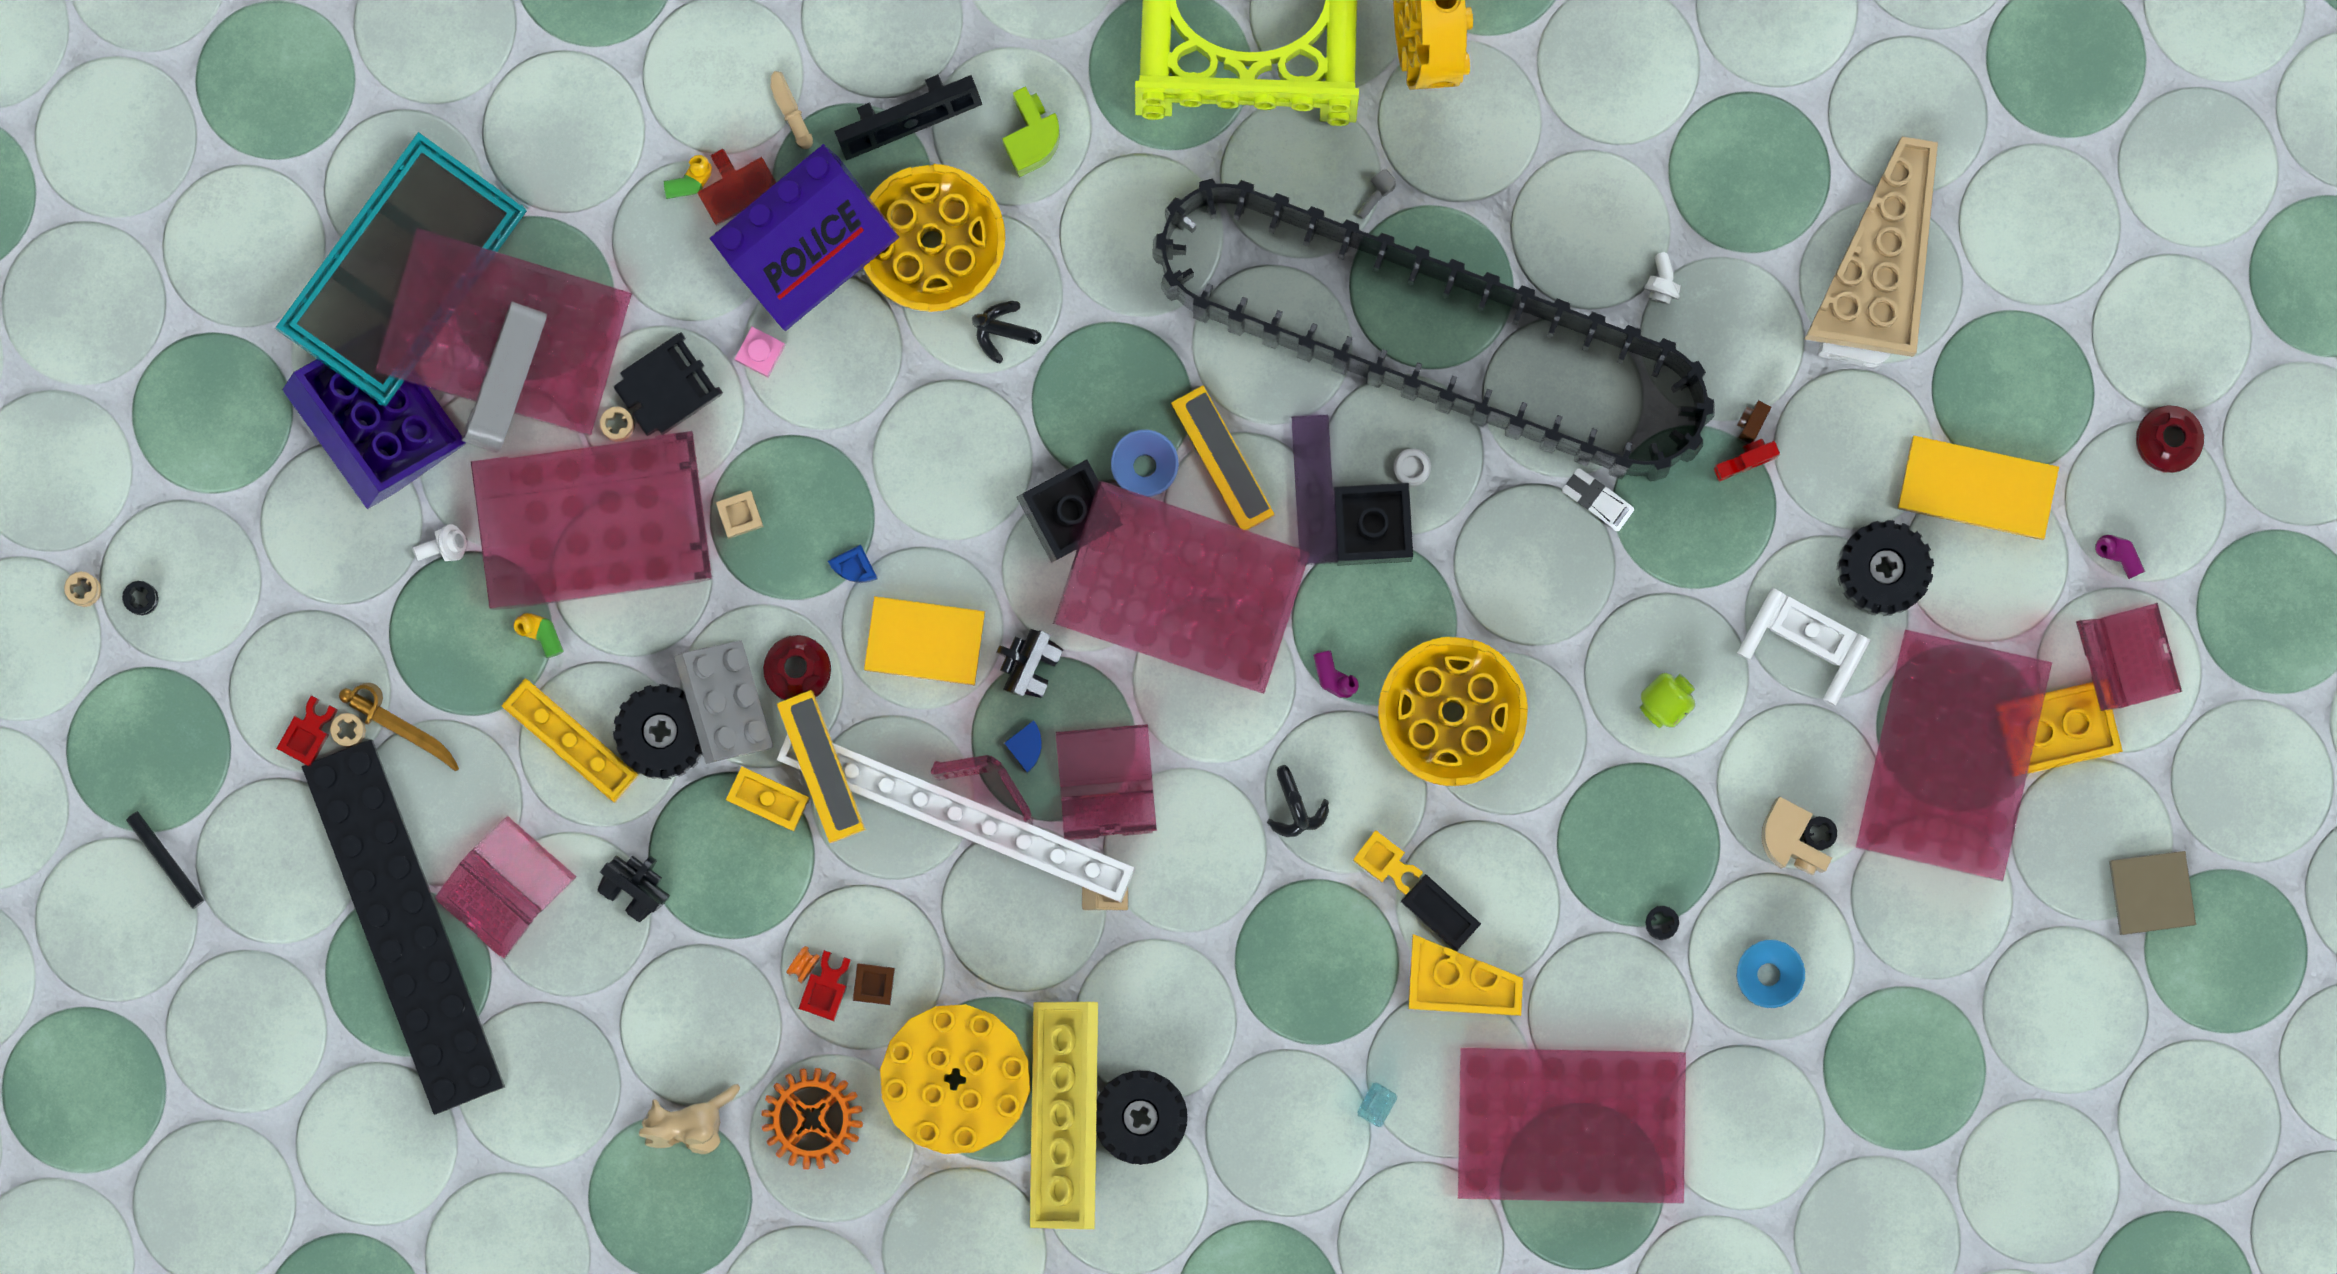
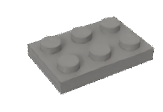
M742 640L684 652L674 656L706 764L765 751L773 747Z

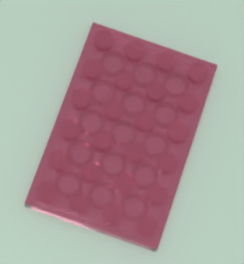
M417 228L375 372L476 402L511 301L547 313L546 321L514 414L590 436L632 293Z
M1099 481L1053 624L1264 694L1310 552Z
M1905 630L1855 848L2003 882L2052 662Z
M1460 1048L1457 1199L1684 1203L1686 1053Z

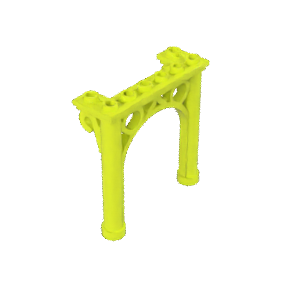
M1143 0L1139 81H1135V115H1142L1149 120H1159L1164 118V116H1172V103H1180L1184 107L1217 104L1218 107L1225 109L1236 108L1239 105H1254L1255 108L1260 110H1271L1276 108V106L1291 107L1296 111H1309L1313 108H1320L1319 121L1327 122L1332 126H1345L1349 122L1356 123L1359 88H1355L1357 0H1325L1319 19L1305 35L1281 48L1262 52L1229 50L1203 39L1184 21L1178 10L1176 0ZM1171 23L1178 34L1186 41L1178 45L1172 53L1170 52ZM1327 28L1326 58H1324L1322 53L1312 45ZM1196 50L1210 62L1208 69L1200 73L1185 72L1178 65L1181 57ZM1301 54L1314 61L1318 69L1311 76H1294L1287 71L1286 64ZM1218 61L1223 62L1224 69L1230 70L1238 78H1214L1218 69ZM1278 63V76L1281 80L1257 79L1262 73L1272 71V64Z

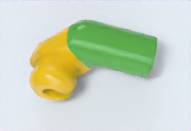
M693 156L689 160L690 166L683 178L664 181L666 199L695 195L701 192L712 171L711 164L705 156Z
M525 613L515 619L513 625L515 632L519 636L539 640L546 658H551L564 652L551 620L532 613Z

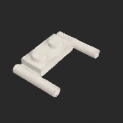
M1771 588L1737 654L1750 660L1766 629L1769 628L1775 634L1833 665L1840 666L1823 697L1825 702L1836 706L1871 640L1786 596L1781 591Z

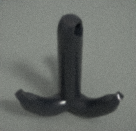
M1017 301L996 304L985 310L983 314H975L972 317V324L977 328L976 336L980 347L990 359L999 364L1002 363L1003 357L990 340L989 333L1034 345L1040 343L1042 339L1041 333L1037 330L995 320L1004 314L1019 310L1020 303Z
M1286 765L1279 766L1277 768V777L1294 823L1287 825L1275 822L1272 819H1268L1267 823L1274 832L1284 837H1296L1305 830H1316L1327 819L1329 801L1324 799L1313 817H1308L1292 772Z

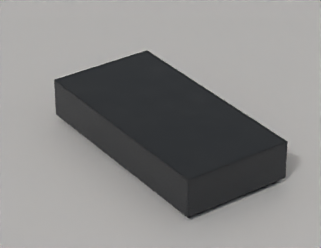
M1427 874L1421 878L1401 901L1407 909L1455 951H1458L1481 925L1475 917Z

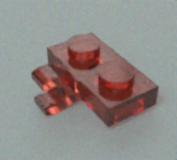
M721 149L710 156L722 179L697 193L714 224L717 226L742 212L771 188L776 181L762 157L736 171L725 150Z

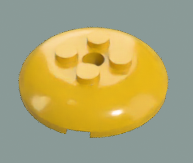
M942 164L908 167L885 179L870 195L869 198L899 236L895 242L863 267L874 286L887 298L913 310L927 312L944 311L969 302L990 284L1003 259L1006 239L1005 227L996 200L976 178L960 169ZM927 232H938L942 236L941 244L935 248L924 247L921 241L923 235Z
M1458 637L1432 639L1415 646L1405 653L1388 673L1380 693L1378 705L1380 730L1393 757L1401 766L1416 777L1443 786L1473 784L1492 776L1504 767L1514 756L1523 740L1528 714L1526 692L1518 673L1511 663L1489 645L1474 639ZM1454 702L1461 706L1463 710L1461 720L1449 722L1444 719L1442 708L1445 704Z

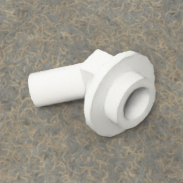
M1662 252L1655 256L1659 277L1650 275L1644 289L1650 291L1649 299L1670 305L1671 299L1679 300L1681 285L1673 282L1674 274L1669 255Z
M450 524L435 531V540L412 547L417 561L440 553L444 561H457L464 556L467 541L464 533L457 526Z

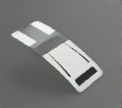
M1580 468L1575 471L1562 489L1563 493L1596 515L1615 531H1619L1634 511V507Z

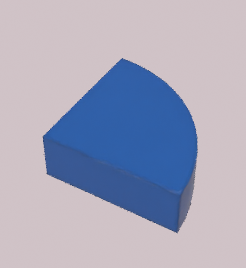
M861 545L828 561L831 568L848 581L866 583L878 579Z
M1034 720L1004 743L1027 773L1036 765L1042 747L1041 734Z

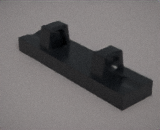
M937 74L925 79L929 90L928 93L877 114L874 113L870 102L857 107L861 120L834 131L846 161L981 106L982 102L972 75L943 86Z

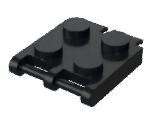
M682 332L676 334L620 372L623 380L613 386L628 409L639 402L641 403L642 407L633 412L632 415L646 436L651 435L657 430L664 435L723 394L720 387L715 388L702 368L705 365L702 361L696 360L684 343L686 338ZM676 346L684 354L690 366L687 367L675 349ZM695 373L699 376L709 393L706 394L693 376Z

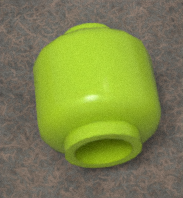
M1662 673L1642 691L1641 700L1643 704L1640 706V709L1658 728H1661L1663 725L1673 728L1694 710L1696 704L1691 693L1695 688L1682 674L1675 678L1671 674Z

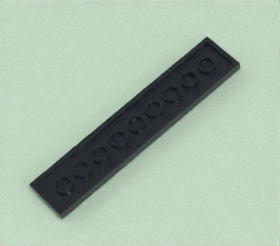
M370 739L312 762L310 767L307 765L301 766L433 1114L437 1115L505 1088L374 741Z

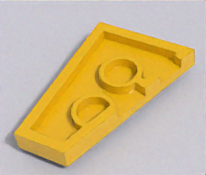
M1412 934L1408 1009L1521 1016L1522 977Z

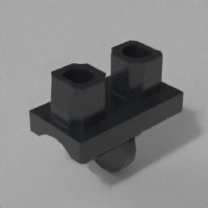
M1030 629L1026 640L1015 636L1010 649L999 645L996 653L1005 657L1000 671L1009 674L1003 690L1019 696L1043 697L1048 686V680L1034 674L1039 661L1055 667L1063 652L1060 646L1049 640L1050 634L1041 630Z
M615 856L600 871L604 876L597 891L612 901L618 898L622 890L632 896L633 899L625 911L637 922H641L650 913L658 910L670 897L668 893L657 886L662 877L652 870L657 862L652 856L647 858L644 863L634 856H631L627 863L620 857Z

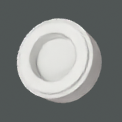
M1406 449L1395 459L1394 475L1400 483H1409V487L1419 486L1429 477L1431 471L1430 460L1421 450Z

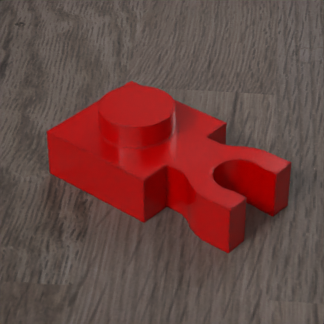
M1759 439L1743 446L1744 453L1740 454V456L1715 465L1713 469L1718 481H1723L1736 474L1746 472L1777 459L1780 452L1775 441L1765 444L1763 439Z
M312 695L306 704L304 720L294 716L276 748L309 767L317 758L329 734L321 730L323 725L331 721L338 709L329 705L327 712L322 716H318L315 713V706L318 704L319 699Z
M824 950L821 957V976L810 975L798 1009L835 1022L847 986L838 983V981L848 971L852 960L844 957L842 966L838 969H832L828 963L832 953Z

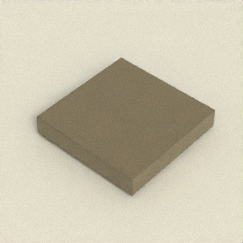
M2185 851L2109 861L2120 935L2196 925Z

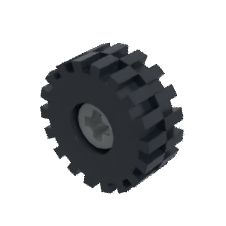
M1893 520L1872 522L1857 530L1842 547L1839 553L1840 559L1837 562L1836 570H1839V577L1837 579L1839 586L1842 585L1845 590L1844 596L1847 600L1851 599L1855 603L1854 606L1859 610L1865 609L1868 611V614L1874 616L1877 614L1892 616L1895 613L1906 611L1928 591V585L1932 582L1933 578L1931 570L1934 567L1933 558L1930 559L1929 552L1931 549L1928 543L1924 544L1920 539L1923 536L1918 531L1915 533L1911 531L1909 525L1904 523L1901 525L1895 524ZM1881 558H1887L1888 563H1895L1896 569L1890 572V578H1885L1883 572L1876 571V566L1881 564Z
M659 684V686H646L644 690L635 691L629 695L631 698L626 703L623 702L619 707L621 710L619 715L615 716V731H613V738L617 744L616 749L624 759V762L639 774L648 778L668 780L675 776L680 777L686 774V771L691 767L694 768L699 763L697 761L701 755L703 756L685 692L677 687ZM660 721L665 722V727L671 730V735L664 736L662 742H656L657 738L654 734H651L652 727H658Z
M1141 1070L1123 1073L1109 1082L1098 1096L1096 1134L1104 1148L1117 1159L1139 1165L1158 1162L1170 1155L1183 1139L1188 1118L1185 1101L1178 1088L1164 1076L1155 1072ZM1142 1107H1146L1149 1110L1147 1116L1152 1119L1151 1123L1148 1126L1142 1124L1139 1128L1132 1125L1134 1118L1130 1116L1133 1109L1140 1111Z

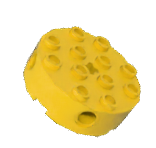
M1393 0L1398 58L1402 72L1407 71L1406 84L1409 90L1459 86L1463 82V75H1469L1470 58L1468 52H1466L1467 30H1472L1473 28L1471 7H1466L1465 0Z
M966 1004L935 1006L909 1019L890 1040L880 1068L882 1100L894 1125L916 1145L942 1154L975 1153L1002 1140L1022 1117L1031 1091L1029 1060L1017 1035L994 1014ZM954 1069H960V1075L966 1077L965 1084H959L957 1090H951V1084L945 1082L946 1075H952Z

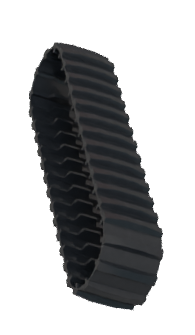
M1213 178L1199 182V189L1189 193L1182 200L1175 197L1165 208L1166 224L1163 233L1157 234L1153 239V258L1156 263L1163 266L1164 275L1161 289L1169 300H1178L1193 312V319L1204 323L1211 319L1228 326V332L1241 336L1244 332L1262 338V345L1276 349L1280 345L1296 351L1297 358L1310 362L1313 358L1332 365L1331 371L1342 375L1349 371L1365 377L1366 384L1376 388L1384 384L1400 390L1401 397L1414 401L1419 397L1435 403V410L1445 414H1449L1453 410L1469 416L1470 423L1484 427L1488 423L1504 429L1505 436L1518 440L1522 436L1540 443L1539 449L1553 453L1557 449L1573 455L1574 462L1587 467L1591 462L1609 469L1610 476L1621 480L1625 475L1647 476L1649 481L1664 479L1668 475L1670 467L1680 460L1685 462L1692 461L1703 447V439L1700 433L1703 427L1715 416L1714 399L1709 398L1707 395L1706 386L1703 381L1706 371L1699 361L1691 362L1684 354L1676 350L1675 342L1664 338L1660 342L1641 336V330L1630 325H1627L1625 329L1606 323V316L1592 312L1587 316L1571 310L1569 302L1558 298L1554 303L1535 296V290L1522 285L1519 290L1500 283V277L1489 272L1484 276L1465 270V263L1451 259L1449 263L1430 257V250L1419 246L1411 250L1395 244L1393 236L1382 232L1378 237L1359 230L1358 223L1347 219L1343 224L1324 217V211L1311 206L1308 210L1289 204V197L1276 193L1273 197L1254 191V184L1243 180L1237 185L1228 183L1216 184ZM1215 203L1236 204L1235 220H1240L1246 208L1273 217L1269 226L1270 233L1274 234L1280 220L1307 230L1303 243L1307 247H1309L1315 234L1342 243L1338 255L1339 259H1344L1350 246L1377 257L1373 268L1374 272H1379L1384 260L1411 269L1412 272L1408 280V284L1413 286L1418 273L1446 282L1447 285L1443 298L1448 299L1453 285L1482 296L1477 309L1480 312H1483L1487 299L1515 308L1517 311L1512 324H1518L1523 311L1552 322L1547 337H1553L1557 325L1586 335L1582 347L1584 351L1588 350L1592 338L1621 348L1617 360L1619 364L1623 363L1627 351L1654 360L1656 362L1651 376L1657 378L1662 365H1665L1682 378L1672 385L1671 390L1673 393L1680 389L1682 391L1686 387L1689 388L1695 406L1680 407L1678 416L1688 417V421H1696L1693 435L1691 436L1687 433L1684 436L1674 429L1669 437L1678 445L1676 448L1678 450L1677 453L1664 458L1663 452H1659L1657 444L1653 443L1648 447L1651 461L1629 459L1633 443L1627 441L1622 455H1618L1593 445L1598 431L1592 428L1587 442L1558 432L1562 416L1557 415L1552 429L1523 419L1527 407L1525 402H1522L1518 414L1515 416L1487 405L1493 390L1487 389L1484 399L1480 403L1452 392L1458 378L1453 375L1447 390L1417 379L1422 368L1421 363L1417 362L1412 376L1384 367L1383 363L1387 355V351L1382 349L1377 363L1348 353L1352 337L1347 336L1342 349L1339 350L1313 340L1317 324L1312 323L1306 337L1278 327L1283 311L1277 310L1270 324L1244 314L1248 298L1242 297L1236 311L1211 302L1209 298L1213 285L1207 284L1201 297L1193 294L1183 286L1184 283L1194 277V272L1191 268L1184 272L1178 270L1173 274L1168 260H1173V255H1186V245L1173 244V239H1170L1176 227H1179L1182 231L1186 228L1191 233L1196 230V224L1187 217L1196 209L1206 206L1210 218L1215 219Z

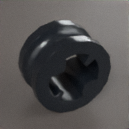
M135 581L126 586L123 591L122 600L127 610L136 615L144 616L156 609L159 597L158 592L153 586L144 581ZM144 588L147 589L149 592L146 595V599L149 601L145 607L138 604V607L135 608L133 603L136 599L132 594L137 589L140 592H143Z
M1818 816L1809 821L1802 837L1805 844L1822 851L1835 843L1837 828L1831 819ZM1822 824L1826 825L1829 831L1825 833L1830 834L1828 841L1820 840L1818 843H1815L1811 839V836L1814 835V833H1810L1811 827L1818 828Z
M1657 906L1646 917V930L1655 939L1667 940L1677 932L1679 917L1670 907ZM1662 912L1665 918H1672L1673 925H1668V928L1671 929L1669 932L1662 933L1660 928L1653 929L1651 921L1657 920L1654 917L1657 913Z

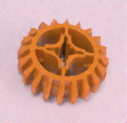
M815 1068L813 1079H808L806 1069H800L801 1081L796 1083L794 1076L787 1074L785 1078L790 1087L785 1089L781 1084L776 1083L773 1087L781 1094L780 1097L777 1099L770 1095L766 1096L765 1100L770 1104H774L775 1107L774 1111L762 1110V1116L773 1117V1124L763 1125L762 1130L764 1132L775 1131L776 1136L767 1140L769 1146L775 1145L779 1141L783 1145L777 1150L776 1156L781 1158L787 1151L792 1153L788 1161L789 1165L794 1166L800 1156L804 1157L803 1169H810L811 1158H816L818 1168L823 1169L825 1168L824 1156L828 1155L833 1164L839 1162V1158L834 1152L838 1148L842 1153L850 1154L851 1150L844 1144L845 1140L849 1139L852 1142H858L859 1140L856 1134L849 1133L851 1126L855 1128L863 1127L862 1121L852 1120V1114H859L863 1110L861 1106L850 1108L848 1102L855 1100L858 1095L856 1092H851L846 1096L843 1095L842 1092L849 1085L846 1080L841 1081L837 1087L832 1085L836 1079V1073L830 1072L826 1081H822V1069ZM808 1087H819L829 1092L815 1105H807L795 1095L799 1090ZM836 1101L839 1102L843 1113V1124L839 1135L827 1123V1113ZM786 1103L791 1106L798 1117L797 1125L788 1137L782 1126V1112ZM826 1104L820 1111L821 1114L818 1120L827 1132L825 1133L821 1128L815 1129L814 1125H811L810 1129L805 1128L799 1134V1131L805 1126L804 1123L807 1118L803 1115L804 1112L798 1105L804 1110L810 1109L813 1112L814 1108L820 1110ZM812 1132L818 1133L830 1143L827 1147L815 1151L804 1150L796 1146L801 1139Z

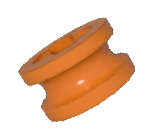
M804 946L786 973L789 975L796 974L798 976L797 981L802 984L814 969L821 956L818 954L811 955L809 948Z

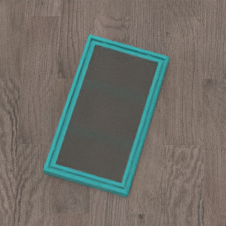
M418 132L275 329L375 399L378 404L387 406L527 210L522 204H518Z

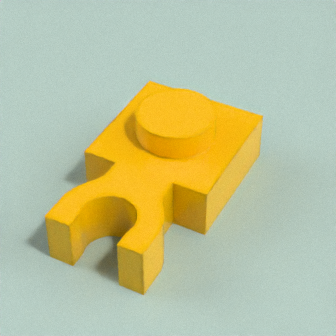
M1376 830L1353 859L1355 863L1381 883L1387 876H1390L1396 888L1404 895L1409 892L1410 888L1402 883V875L1410 872L1419 878L1423 873L1416 866L1406 865L1399 861L1405 852Z

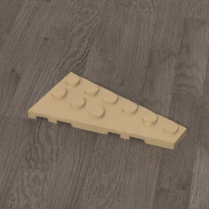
M1903 136L1900 138L1804 338L1805 340L1910 357L1917 353L1938 142Z

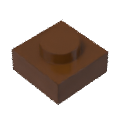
M1759 400L1753 409L1746 406L1737 423V426L1742 428L1738 438L1747 443L1754 442L1772 407Z
M857 963L853 1001L891 1006L895 968Z

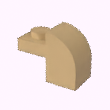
M1780 796L1775 799L1762 826L1761 839L1766 855L1781 869L1786 867L1790 857L1796 859L1794 866L1810 875H1814L1815 871L1825 872L1832 857L1799 841L1813 814Z

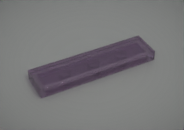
M1328 415L1291 417L1299 563L1300 565L1337 563Z

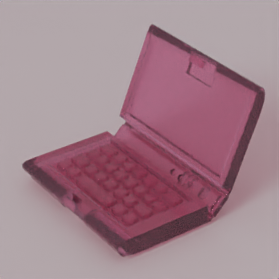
M2158 603L2106 616L2101 619L2076 621L2083 650L2090 667L2100 711L2120 709L2182 692ZM2163 644H2166L2168 653H2165Z
M1148 724L1055 732L1064 839L1099 838V836L1122 834V836L1139 835L1157 831Z
M984 755L942 763L934 762L931 774L935 780L990 773V763H992L1024 815L1025 823L1028 822L1030 825H1033V816L1027 803L1002 763L993 756Z
M507 816L459 863L435 899L453 916L471 929L496 954L505 959L536 916L570 885L577 876Z

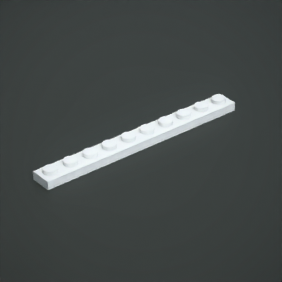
M787 734L777 761L801 770ZM833 743L852 792L1118 902H1122L1135 867Z

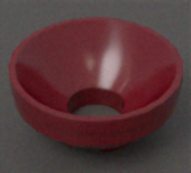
M2171 405L2162 406L2150 411L2140 422L2136 431V446L2143 461L2154 470L2163 473L2180 472L2189 468L2200 456L2204 446V432L2199 420L2187 409ZM2168 426H2177L2183 431L2184 442L2181 446L2171 447L2165 443L2163 432Z
M801 635L788 636L779 640L768 651L763 666L764 678L770 690L780 699L787 700L810 690L814 692L816 698L829 683L831 661L828 653L816 640ZM793 656H799L807 663V670L800 678H791L785 672V664Z

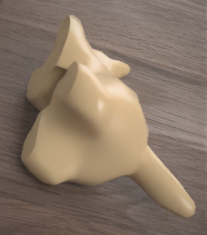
M734 1084L707 1103L694 1104L674 1112L665 1110L654 1099L652 1100L651 1109L642 1121L643 1128L640 1129L639 1135L646 1138L645 1145L649 1147L668 1148L676 1143L683 1142L694 1153L708 1154L714 1151L721 1142L718 1134L720 1126L719 1109L735 1098L740 1090V1086Z

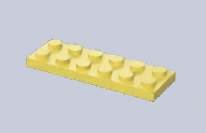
M1033 1002L1030 1228L1095 1229L1098 1002Z

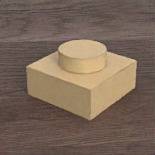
M751 490L716 502L728 539L764 527Z

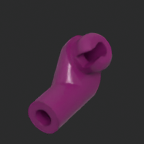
M2104 535L2095 544L2096 553L2100 557L2121 562L2128 579L2146 572L2131 541L2114 535Z
M1324 651L1313 655L1319 683L1324 690L1339 698H1349L1358 691L1359 683L1356 677L1348 676L1335 669L1331 651Z

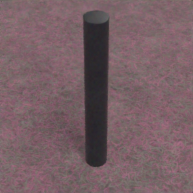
M137 811L126 819L128 824L190 907L195 909L205 900L140 813Z

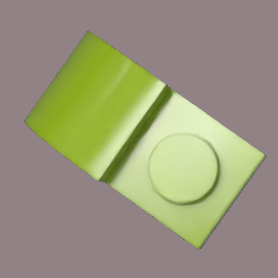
M1026 86L1013 92V99L1026 127L1002 138L1003 146L1019 178L1048 163L1054 156L1060 140L1059 122L1056 113L1042 119L1040 115L1046 113L1037 93L1030 96Z

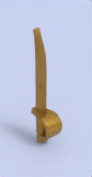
M363 683L355 687L353 691L348 688L340 691L339 698L342 702H350V707L368 716L365 724L369 725L373 720L431 753L454 771L459 770L452 754L437 739L380 707L383 701V694L376 684ZM360 689L369 690L374 696V703L357 694Z

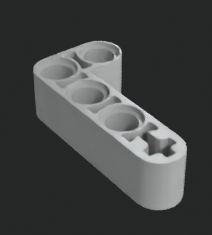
M511 301L461 441L495 453L501 450L541 336L547 313Z

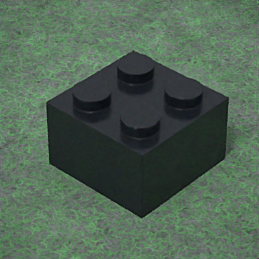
M1087 459L1016 497L1051 562L1066 556L1122 525Z
M1409 483L1334 487L1337 566L1412 562L1413 543Z

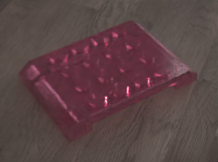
M693 431L659 435L652 439L515 458L507 456L471 461L489 608L491 610L514 609L712 580V568Z

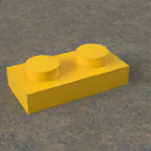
M741 766L726 801L794 832L810 798Z

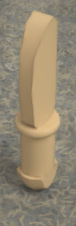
M774 71L771 75V89L775 101L785 116V121H788L796 138L795 142L801 149H810L813 144V137L802 119V112L798 110L796 101L782 72Z

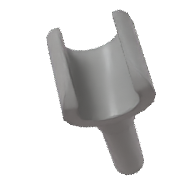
M1383 169L1371 179L1377 190L1357 213L1363 219L1366 218L1382 197L1395 189L1396 181L1387 169Z

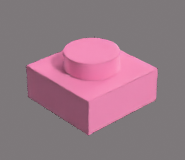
M751 327L735 357V361L769 378L785 347V343Z

